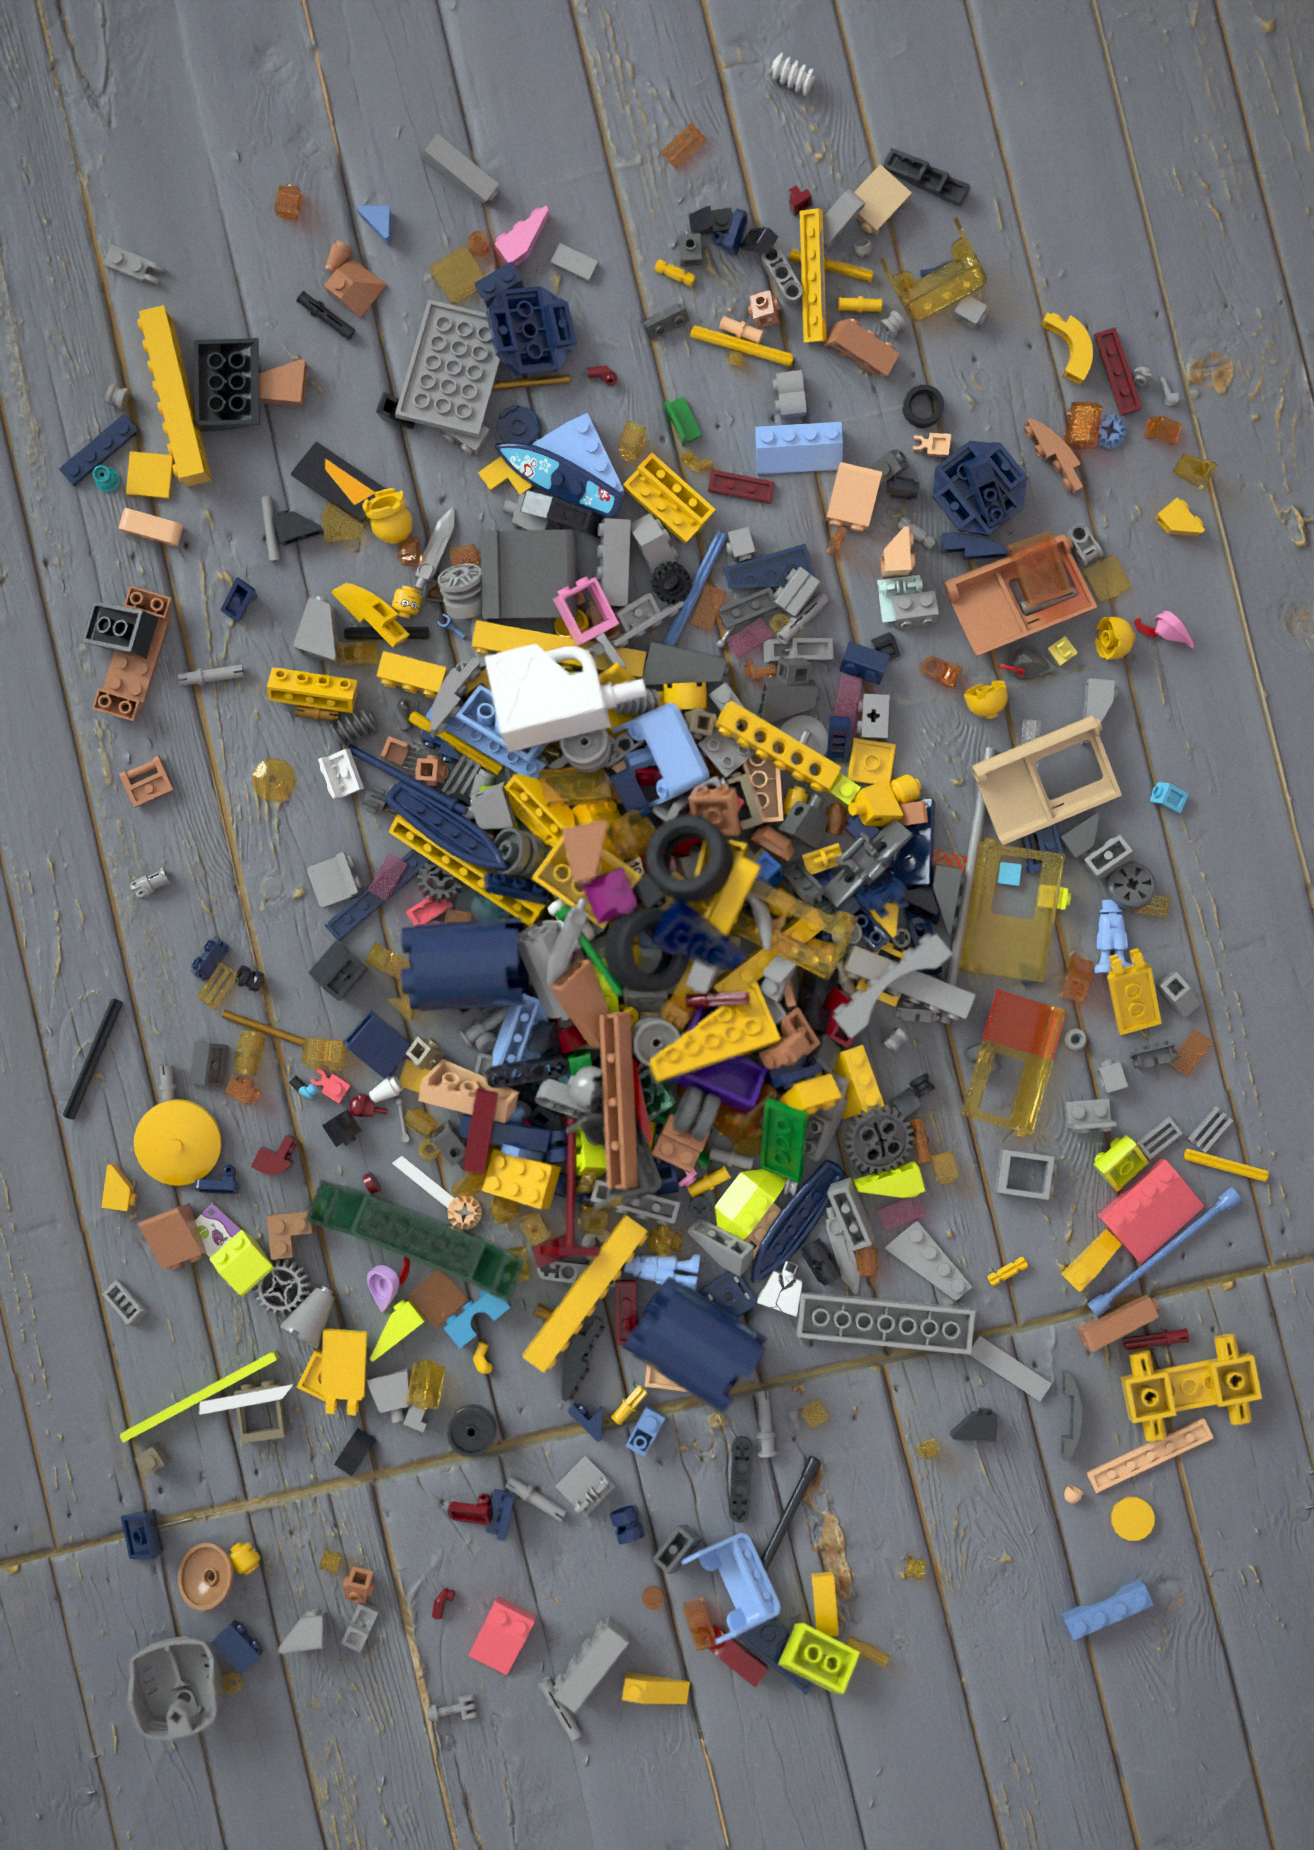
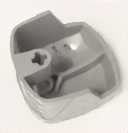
M189 1636L175 1637L150 1644L131 1657L127 1703L137 1729L143 1736L158 1740L175 1739L197 1733L214 1721L218 1708L224 1699L225 1690L223 1689L218 1655L211 1642ZM154 1676L153 1679H151V1680H149V1681H147V1682L145 1681V1680L148 1679L149 1677ZM154 1687H157L156 1690H154L151 1693H148L149 1690L153 1689ZM180 1693H188L191 1699L189 1701L182 1700Z

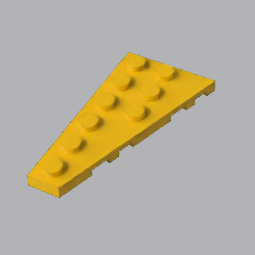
M757 981L745 990L750 995L749 1004L720 1007L701 1021L694 1029L682 1035L675 1043L670 1044L651 1058L649 1064L656 1082L780 1042V1036Z

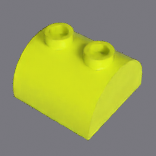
M1126 1135L1121 1139L1115 1138L1110 1144L1111 1148L1106 1153H1099L1095 1157V1163L1093 1164L1099 1174L1117 1192L1149 1163L1137 1144Z

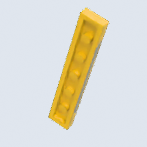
M818 208L800 211L804 343L827 341L823 209Z

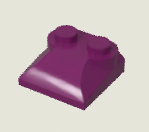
M622 867L594 878L590 883L582 884L598 924L639 908Z

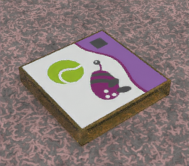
M211 1201L195 1219L206 1249L204 1254L209 1258L239 1231H244L214 1201Z

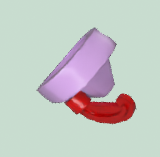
M404 1255L402 1258L404 1264L399 1277L393 1269L384 1265L374 1266L367 1274L368 1287L382 1313L389 1307L397 1294L399 1286L405 1282L408 1276L410 1258L407 1255Z

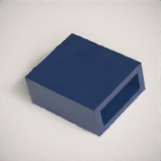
M372 1010L367 1013L343 1041V1044L349 1051L384 1079L396 1071L397 1065L402 1059L408 1057L406 1052L412 1045L408 1039Z

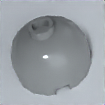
M584 1067L575 1076L572 1075L570 1077L568 1087L571 1088L570 1094L577 1106L589 1111H594L599 1104L595 1102L597 1098L602 1099L603 1097L601 1068Z

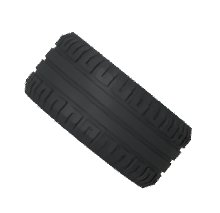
M697 815L674 817L665 822L664 825H661L656 830V833L653 834V837H651L645 857L647 870L653 882L669 897L685 903L701 902L706 900V898L709 899L711 896L716 895L715 893H718L723 888V885H726L734 864L731 844L723 832L710 820ZM689 839H702L708 842L711 851L710 861L703 872L691 879H677L671 875L669 868L670 856L681 842Z
M657 908L636 909L621 915L614 921L610 930H608L604 945L606 965L612 977L624 988L636 992H658L674 986L685 974L691 954L689 936L683 924L672 913ZM645 927L654 930L662 944L660 963L649 974L639 969L632 954L635 937Z

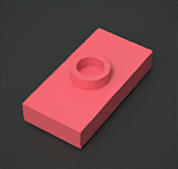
M427 897L405 913L414 926L416 924H428L451 909L453 905L450 900L447 903L444 899H441L439 904L437 899L434 898L432 901H429V897Z

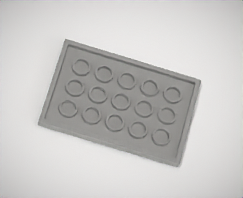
M428 299L395 412L396 418L477 438L480 437L501 362L495 355L486 313Z

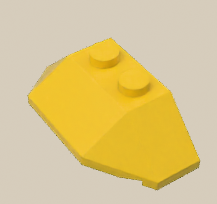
M516 773L504 787L513 813L533 834L541 838L543 844L554 847L563 835L562 829L568 828L569 825L575 826L573 811L543 780Z

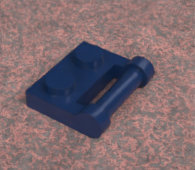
M1056 823L1021 837L1028 865L1026 867L1027 873L1066 864ZM1032 834L1036 835L1042 863L1036 864L1029 836Z

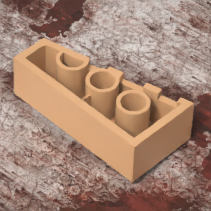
M755 736V740L761 743L762 736ZM774 743L773 750L777 754H779L778 744ZM754 754L741 766L744 774L748 776L763 824L782 823L783 806L780 769L776 768L771 760L762 759Z
M442 1059L421 1080L418 1101L472 1115L477 1088L499 1092L494 1121L506 1123L515 1112L518 1092L508 1087L492 1088L487 1084L485 1077Z

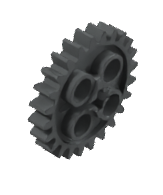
M877 1104L876 1110L868 1106L867 1113L861 1109L862 1116L854 1115L853 1117L856 1122H848L851 1130H845L846 1135L849 1136L843 1139L848 1144L844 1147L849 1152L848 1157L850 1160H853L855 1166L860 1165L862 1171L868 1167V1171L871 1174L875 1168L879 1174H881L882 1168L890 1172L891 1165L897 1169L896 1162L904 1163L905 1161L902 1156H910L907 1148H913V1145L909 1142L915 1139L912 1134H909L914 1131L911 1126H908L910 1121L907 1118L904 1119L905 1115L902 1112L898 1113L895 1107L890 1110L888 1105H885L883 1110L879 1104ZM874 1122H876L877 1131L881 1135L880 1142L885 1152L884 1156H882L881 1147L877 1143L878 1136L873 1126ZM886 1123H891L889 1128L882 1129ZM870 1129V1133L868 1135L862 1136V1133L865 1130ZM896 1142L893 1148L888 1149L890 1143ZM876 1149L872 1155H867L869 1150Z

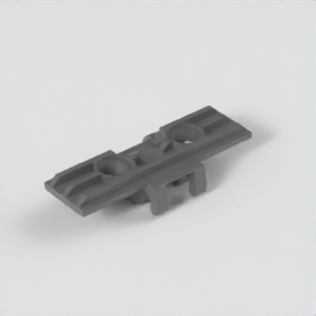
M896 819L886 826L873 840L861 832L859 834L860 837L840 857L837 856L835 858V861L843 869L823 888L825 893L823 895L838 909L865 883L869 886L890 865L888 860L913 836ZM887 845L883 852H878L881 846ZM863 846L867 855L857 864L850 858ZM856 875L853 882L847 883L851 876Z

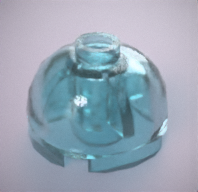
M475 891L470 907L471 913L476 920L507 919L511 917L512 914Z

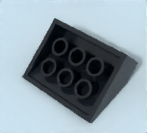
M258 338L194 340L195 426L200 431H223L260 425Z

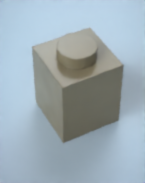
M157 1442L137 1456L135 1461L145 1476L148 1477L169 1461V1458Z

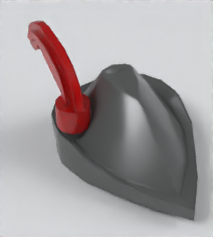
M1028 644L1016 645L1011 651L1008 665H998L1000 669L1009 670L1018 679H1030L1056 670V667L1050 660Z

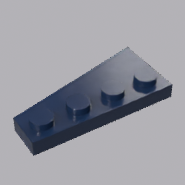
M806 543L723 568L729 589L785 586L788 582L786 579L787 575L793 568L797 570L799 567L815 577Z
M917 799L913 801H926L928 822L905 826L913 836L900 849L898 859L895 860L894 876L904 886L932 885L935 800Z
M776 1616L741 1633L738 1637L805 1695L808 1694L815 1685L814 1683L778 1665L790 1636Z

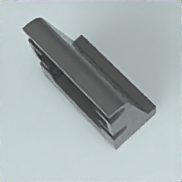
M576 530L480 531L482 619L561 618L562 616L553 598L559 596L557 591L567 586L570 589L577 586L575 583L577 581ZM577 593L564 600L572 616L578 617Z

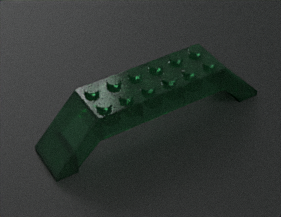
M323 1179L320 1181L305 1221L322 1228L352 1235L467 1281L488 1292L490 1295L508 1302L511 1299L526 1261L488 1239L375 1194L373 1195L367 1191Z

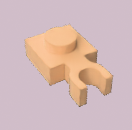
M930 433L929 439H925L922 436L914 435V440L921 441L922 444L919 447L913 446V451L922 452L923 450H928V456L949 457L952 436L951 434Z

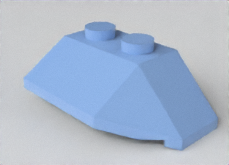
M523 994L526 1005L510 1006L508 1008L493 1050V1066L540 1058L539 1053L527 1050L537 1023L540 1020L549 1022L539 999ZM513 1070L511 1077L517 1078L521 1076L522 1070ZM505 1071V1072H504V1074H505L504 1077H505V1079H508V1077H507V1075H506V1071Z

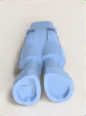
M1102 900L1103 910H1100L1099 933H1097V950L1101 951V958L1099 964L1094 968L1095 974H1109L1108 972L1112 971L1109 962L1110 950H1113L1114 955L1117 954L1118 958L1121 959L1123 968L1133 965L1127 963L1124 957V951L1129 948L1128 936L1125 932L1123 914H1120L1122 909L1113 900Z
M637 1254L628 1264L625 1263L624 1273L633 1274V1277L638 1276L641 1279L656 1282L660 1286L670 1276L696 1291L698 1276L678 1275L674 1271L681 1270L698 1274L701 1255L694 1254L689 1260L678 1261L676 1255H641L640 1257Z

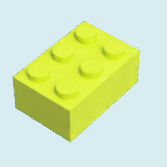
M804 1623L794 1625L778 1665L834 1694H844L860 1652Z

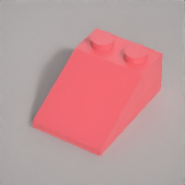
M497 1596L468 1656L507 1675L535 1622L536 1615Z

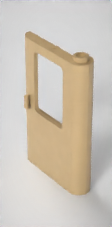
M1089 716L971 766L988 814L1002 845L1122 796L1099 736L1102 726L1098 718L1094 719L1093 716ZM1089 740L1100 766L1102 778L1049 800L1035 766L1036 761Z

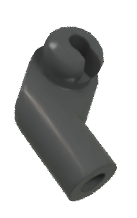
M408 699L400 700L394 711V718L402 732L412 727L407 719L411 708V702Z

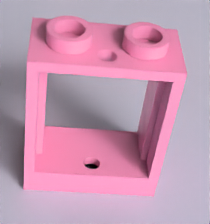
M586 576L575 582L577 584L576 587L570 589L567 586L557 591L559 596L553 598L576 645L582 644L619 624L596 577L588 579ZM587 587L604 621L581 633L564 599Z

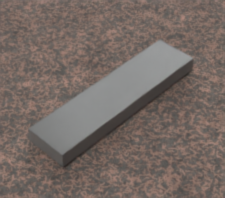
M978 1335L972 1344L970 1356L1038 1401L1042 1400L1052 1385L1051 1382L982 1336Z

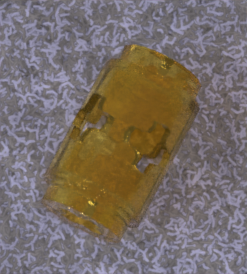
M243 1029V1032L239 1035L233 1063L235 1072L255 1076L256 1071H259L265 1043L263 1032Z

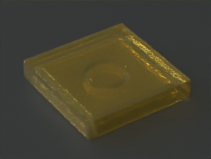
M465 245L429 267L430 272L452 305L475 291L474 283L485 277Z

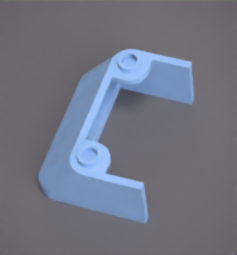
M665 704L612 729V732L616 733L627 728L634 740L641 741L645 739L663 779L659 780L656 784L659 797L649 802V807L668 801L708 781V769L679 708L675 704Z
M739 1533L681 1560L683 1565L698 1558L705 1570L713 1571L718 1569L736 1610L730 1612L727 1617V1624L731 1632L715 1639L717 1644L779 1614V1600L755 1547L747 1534Z

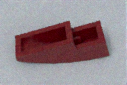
M714 1624L702 1643L731 1669L756 1687L768 1671V1665L733 1637L717 1644L715 1639L728 1633Z

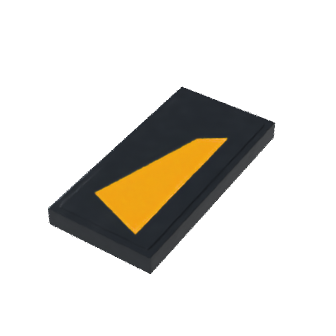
M317 441L291 472L292 477L360 523L367 517L363 509L364 501L366 499L370 501L375 498L374 493L386 489Z

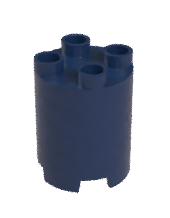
M522 919L476 920L416 924L414 927H402V950L404 954L409 953L411 968H402L401 985L403 994H409L411 1010L419 1009L423 1012L526 1005V1000H524L522 993L529 992V974L524 962H522V958H520L518 950V933L524 930Z
M668 1276L660 1290L656 1291L643 1311L645 1316L639 1325L634 1327L623 1348L631 1352L632 1356L718 1412L723 1413L733 1401L729 1396L731 1389L741 1376L750 1377L765 1350L761 1345L768 1338L684 1283Z

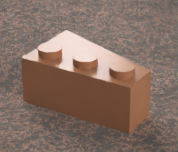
M850 318L833 323L826 336L827 341H823L821 346L826 349L829 345L840 351L839 356L845 358L847 355L857 362V366L879 378L888 376L900 353L895 351V347L892 344L882 342L878 339L876 333L864 330L860 327L861 324Z

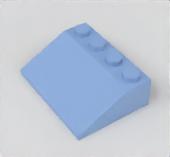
M588 413L565 423L531 444L552 451L577 464L621 492L624 496V489Z

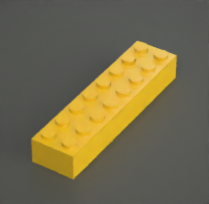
M164 305L139 311L140 319H137L140 331L145 336L142 343L145 352H148L150 357L147 364L150 373H153L155 381H152L154 392L160 398V402H157L160 415H163L165 419L162 426L165 435H168L170 443L167 444L168 451L175 460V464L172 465L174 475L187 487L210 482L212 479L201 433L195 426L194 404L173 317Z

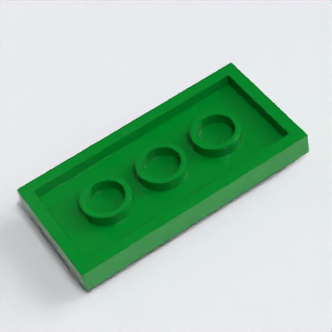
M770 1098L767 1099L764 1105L761 1169L794 1182H800L803 1176L807 1112Z

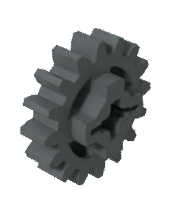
M431 862V865L424 863V869L420 868L419 875L417 876L418 890H422L423 897L429 895V901L435 898L439 904L441 899L448 903L450 897L456 899L457 893L462 892L464 882L434 862Z

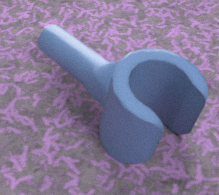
M443 614L448 619V622L441 624L437 621L441 628L449 629L463 639L466 634L452 624V620L448 615Z

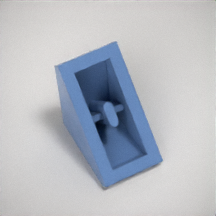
M359 205L356 208L359 216L389 245L391 243L392 225L390 206Z

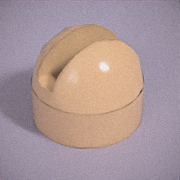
M1067 1485L1064 1492L1066 1501L1071 1504L1078 1503L1083 1495L1079 1488L1072 1485Z

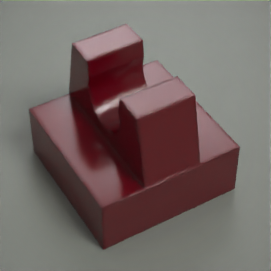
M796 185L789 189L791 194L789 196L790 211L794 216L800 214V211L806 210L813 205L812 195L808 189L801 192Z

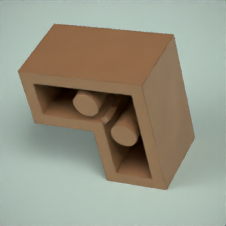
M314 1210L270 1214L267 1216L271 1260L296 1256L295 1235L311 1234L316 1231Z

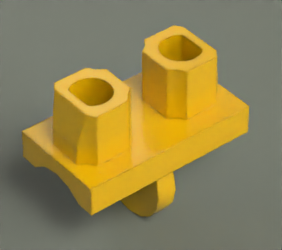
M839 843L804 854L802 859L805 868L813 875L839 866L835 858L837 856L840 857L842 852Z

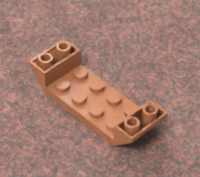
M134 586L129 587L124 607L143 610L158 617L147 659L114 651L103 689L98 688L92 706L93 710L135 721L145 704L170 624L172 598Z

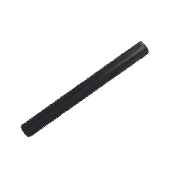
M112 998L64 1110L63 1116L72 1120L76 1117L123 1005V1002L118 999Z

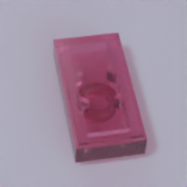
M759 618L725 642L735 658L739 659L773 635L763 619Z
M389 853L368 891L387 901L407 868L408 863Z
M918 1196L908 1197L877 1209L884 1230L925 1215Z

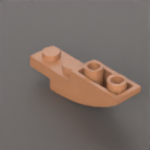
M1029 418L1024 424V431L1029 439L1032 438L1036 445L1034 450L1039 458L1042 457L1044 462L1051 458L1053 459L1052 465L1057 473L1060 472L1062 475V483L1066 491H1070L1072 495L1080 492L1083 485L1074 471L1080 466V462L1073 451L1054 431L1041 422Z

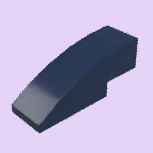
M942 532L940 535L941 553L962 552L963 560L1000 558L1008 555L1006 547L984 537L958 532Z

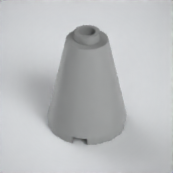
M324 1286L321 1289L316 1287L304 1302L282 1323L280 1328L317 1349L335 1300L332 1296L333 1291Z

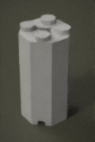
M546 920L542 922L543 926L537 927L534 924L518 933V950L546 1016L550 1019L561 1017L562 1020H567L570 1017L549 987L551 985L546 983L547 962L560 933L557 921ZM572 956L565 971L574 963Z

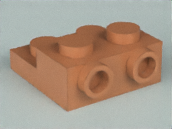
M722 785L716 789L699 786L693 790L689 797L692 816L697 815L710 820L725 836H738L741 830L737 816L739 805L735 789H729L728 786Z
M670 1114L667 1116L651 1154L666 1163L691 1173L710 1132L708 1131L702 1141H697L690 1138L689 1129L683 1134L672 1130V1122L675 1115Z

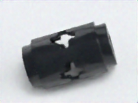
M820 1238L801 1249L804 1253L802 1254L818 1282H821L823 1286L842 1276L841 1268L826 1243L822 1242Z

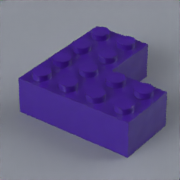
M711 1006L708 1009L705 1007H694L684 1034L694 1029L701 1021L722 1006ZM736 1056L669 1078V1080L687 1088L693 1085L701 1089L703 1095L711 1093L718 1096L721 1103L746 1114L756 1103L768 1068L741 1056Z

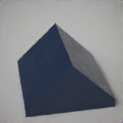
M150 1509L121 1516L129 1559L157 1558L163 1552L155 1510Z

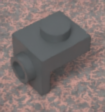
M895 449L889 451L871 467L873 470L882 472L881 482L886 483L901 470L909 467L906 462L907 458L904 453Z

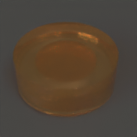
M657 1586L647 1587L642 1595L644 1605L649 1609L659 1608L664 1601L663 1591Z

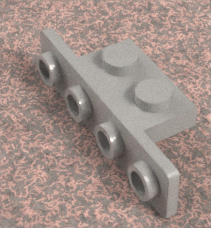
M651 593L642 596L614 613L623 633L609 642L617 648L628 644L629 638L633 636L637 638L643 635L647 627L651 626L653 628L663 622L662 618L666 616L669 618L678 614V609L684 606L683 602L672 603L660 611Z

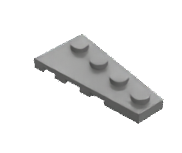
M917 1220L883 1247L955 1301L972 1288L970 1283Z

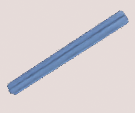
M721 531L716 532L693 579L692 588L688 590L690 593L683 600L684 606L679 608V613L676 615L664 643L675 645L727 538L725 533Z

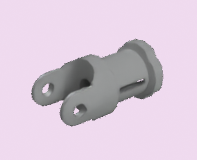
M161 867L159 871L149 876L146 874L131 882L130 888L132 890L140 888L137 890L136 896L141 898L155 892V889L165 884L169 885L172 882L166 869Z

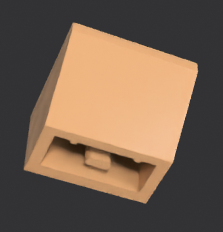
M905 526L884 549L880 557L882 578L906 577L915 567L914 554H910L911 545H913V532H909V526Z

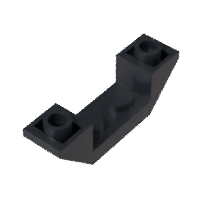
M526 491L520 512L554 521L580 530L579 532L600 539V536L597 535L598 523L605 519V517L591 510L531 491Z

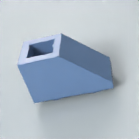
M646 1404L625 1447L645 1457L665 1420V1414Z

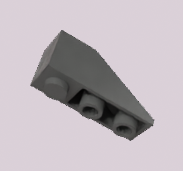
M935 864L932 888L946 931L951 933L952 928L956 929L958 916L954 915L956 907H960L961 895H958L959 886L964 885L965 874L962 873L961 868Z

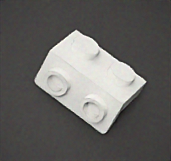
M350 748L318 759L320 770L327 783L328 792L333 799L344 798L364 789Z

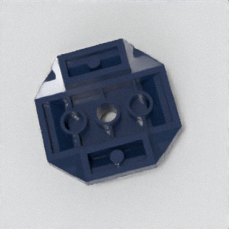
M541 286L500 290L486 312L495 355L516 376L557 372L577 344L568 302L560 297H556ZM524 329L530 333V336L525 333Z
M969 441L935 467L932 498L958 531L989 536L1008 520L990 528L988 527L962 463L980 455H984L990 460L1009 517L1008 520L1023 509L1028 476L1001 443Z

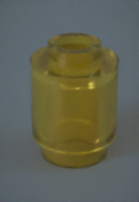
M415 1107L414 1110L410 1108L403 1118L406 1120L405 1125L420 1135L425 1134L426 1136L430 1135L437 1121L433 1120V1116L418 1107Z

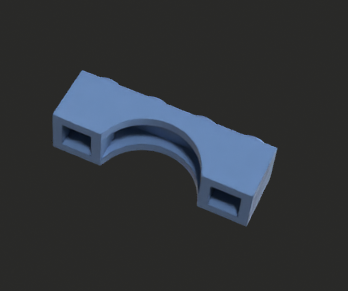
M1139 1579L1121 1587L1116 1594L1104 1601L1087 1606L1080 1605L1062 1613L1061 1616L1073 1640H1076L1154 1605L1145 1585Z

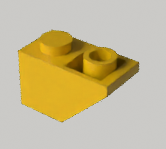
M1178 497L1154 517L1167 534L1198 537L1205 531L1203 528L1204 524L1200 518L1194 517L1189 511L1188 504L1184 500H1179Z

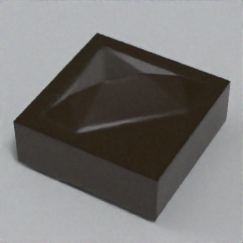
M432 579L431 583L427 582L424 600L444 604L438 580Z

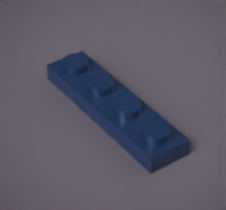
M123 414L62 465L59 470L75 487L95 467L101 465L139 431Z

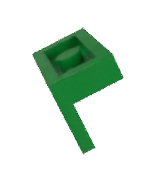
M684 397L671 403L669 400L664 402V408L682 446L702 437Z

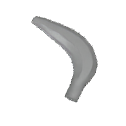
M751 892L747 895V899L752 905L766 951H769L772 942L771 915L767 905Z

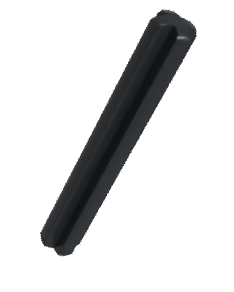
M346 627L344 630V637L347 640L384 639L373 627ZM403 627L410 634L407 639L429 638L428 627Z

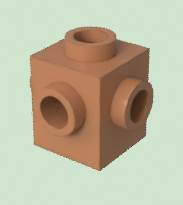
M770 290L760 291L750 296L751 305H748V310L758 328L779 323L778 310L781 309L777 297L774 298Z
M427 755L426 759L417 758L415 780L423 781L425 785L437 787V783H445V779L448 776L446 762L439 760V756Z
M352 1566L349 1577L345 1576L342 1589L346 1590L344 1599L354 1603L360 1602L365 1604L367 1597L372 1596L375 1583H372L373 1571Z

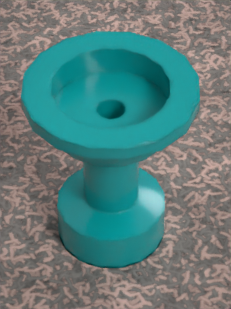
M104 465L94 468L93 478L97 488L105 493H109L119 487L120 475L115 469Z

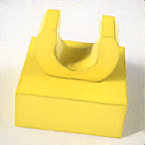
M1066 636L1047 649L1059 667L1078 653Z

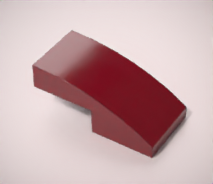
M566 1234L531 1247L538 1268L569 1257L541 1255V1246H564Z

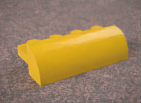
M653 453L638 466L637 470L622 485L623 489L656 519H659L684 544L705 526L716 510Z

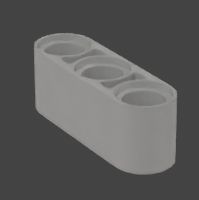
M851 188L840 196L823 217L824 250H827L838 239L866 204Z
M773 245L769 253L775 254L777 258L775 260H768L766 254H762V265L784 303L789 306L797 305L801 300L802 287L780 248ZM783 271L787 274V277L780 279L776 276V273ZM795 290L798 295L790 297L787 295V291Z
M552 1079L541 1081L535 1098L539 1105L579 1120L585 1116L597 1114L601 1103L600 1098H597L595 1103L599 1105L594 1111L583 1109L572 1100L571 1088L568 1085Z

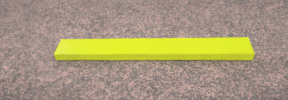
M277 1350L127 1429L120 1434L122 1442L124 1443L280 1358Z

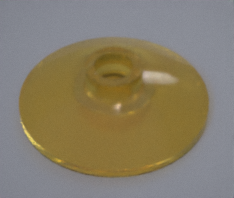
M270 758L262 761L256 766L252 774V785L255 792L268 801L284 799L291 793L295 784V775L292 768L281 759ZM271 775L276 777L273 783H270L268 780Z

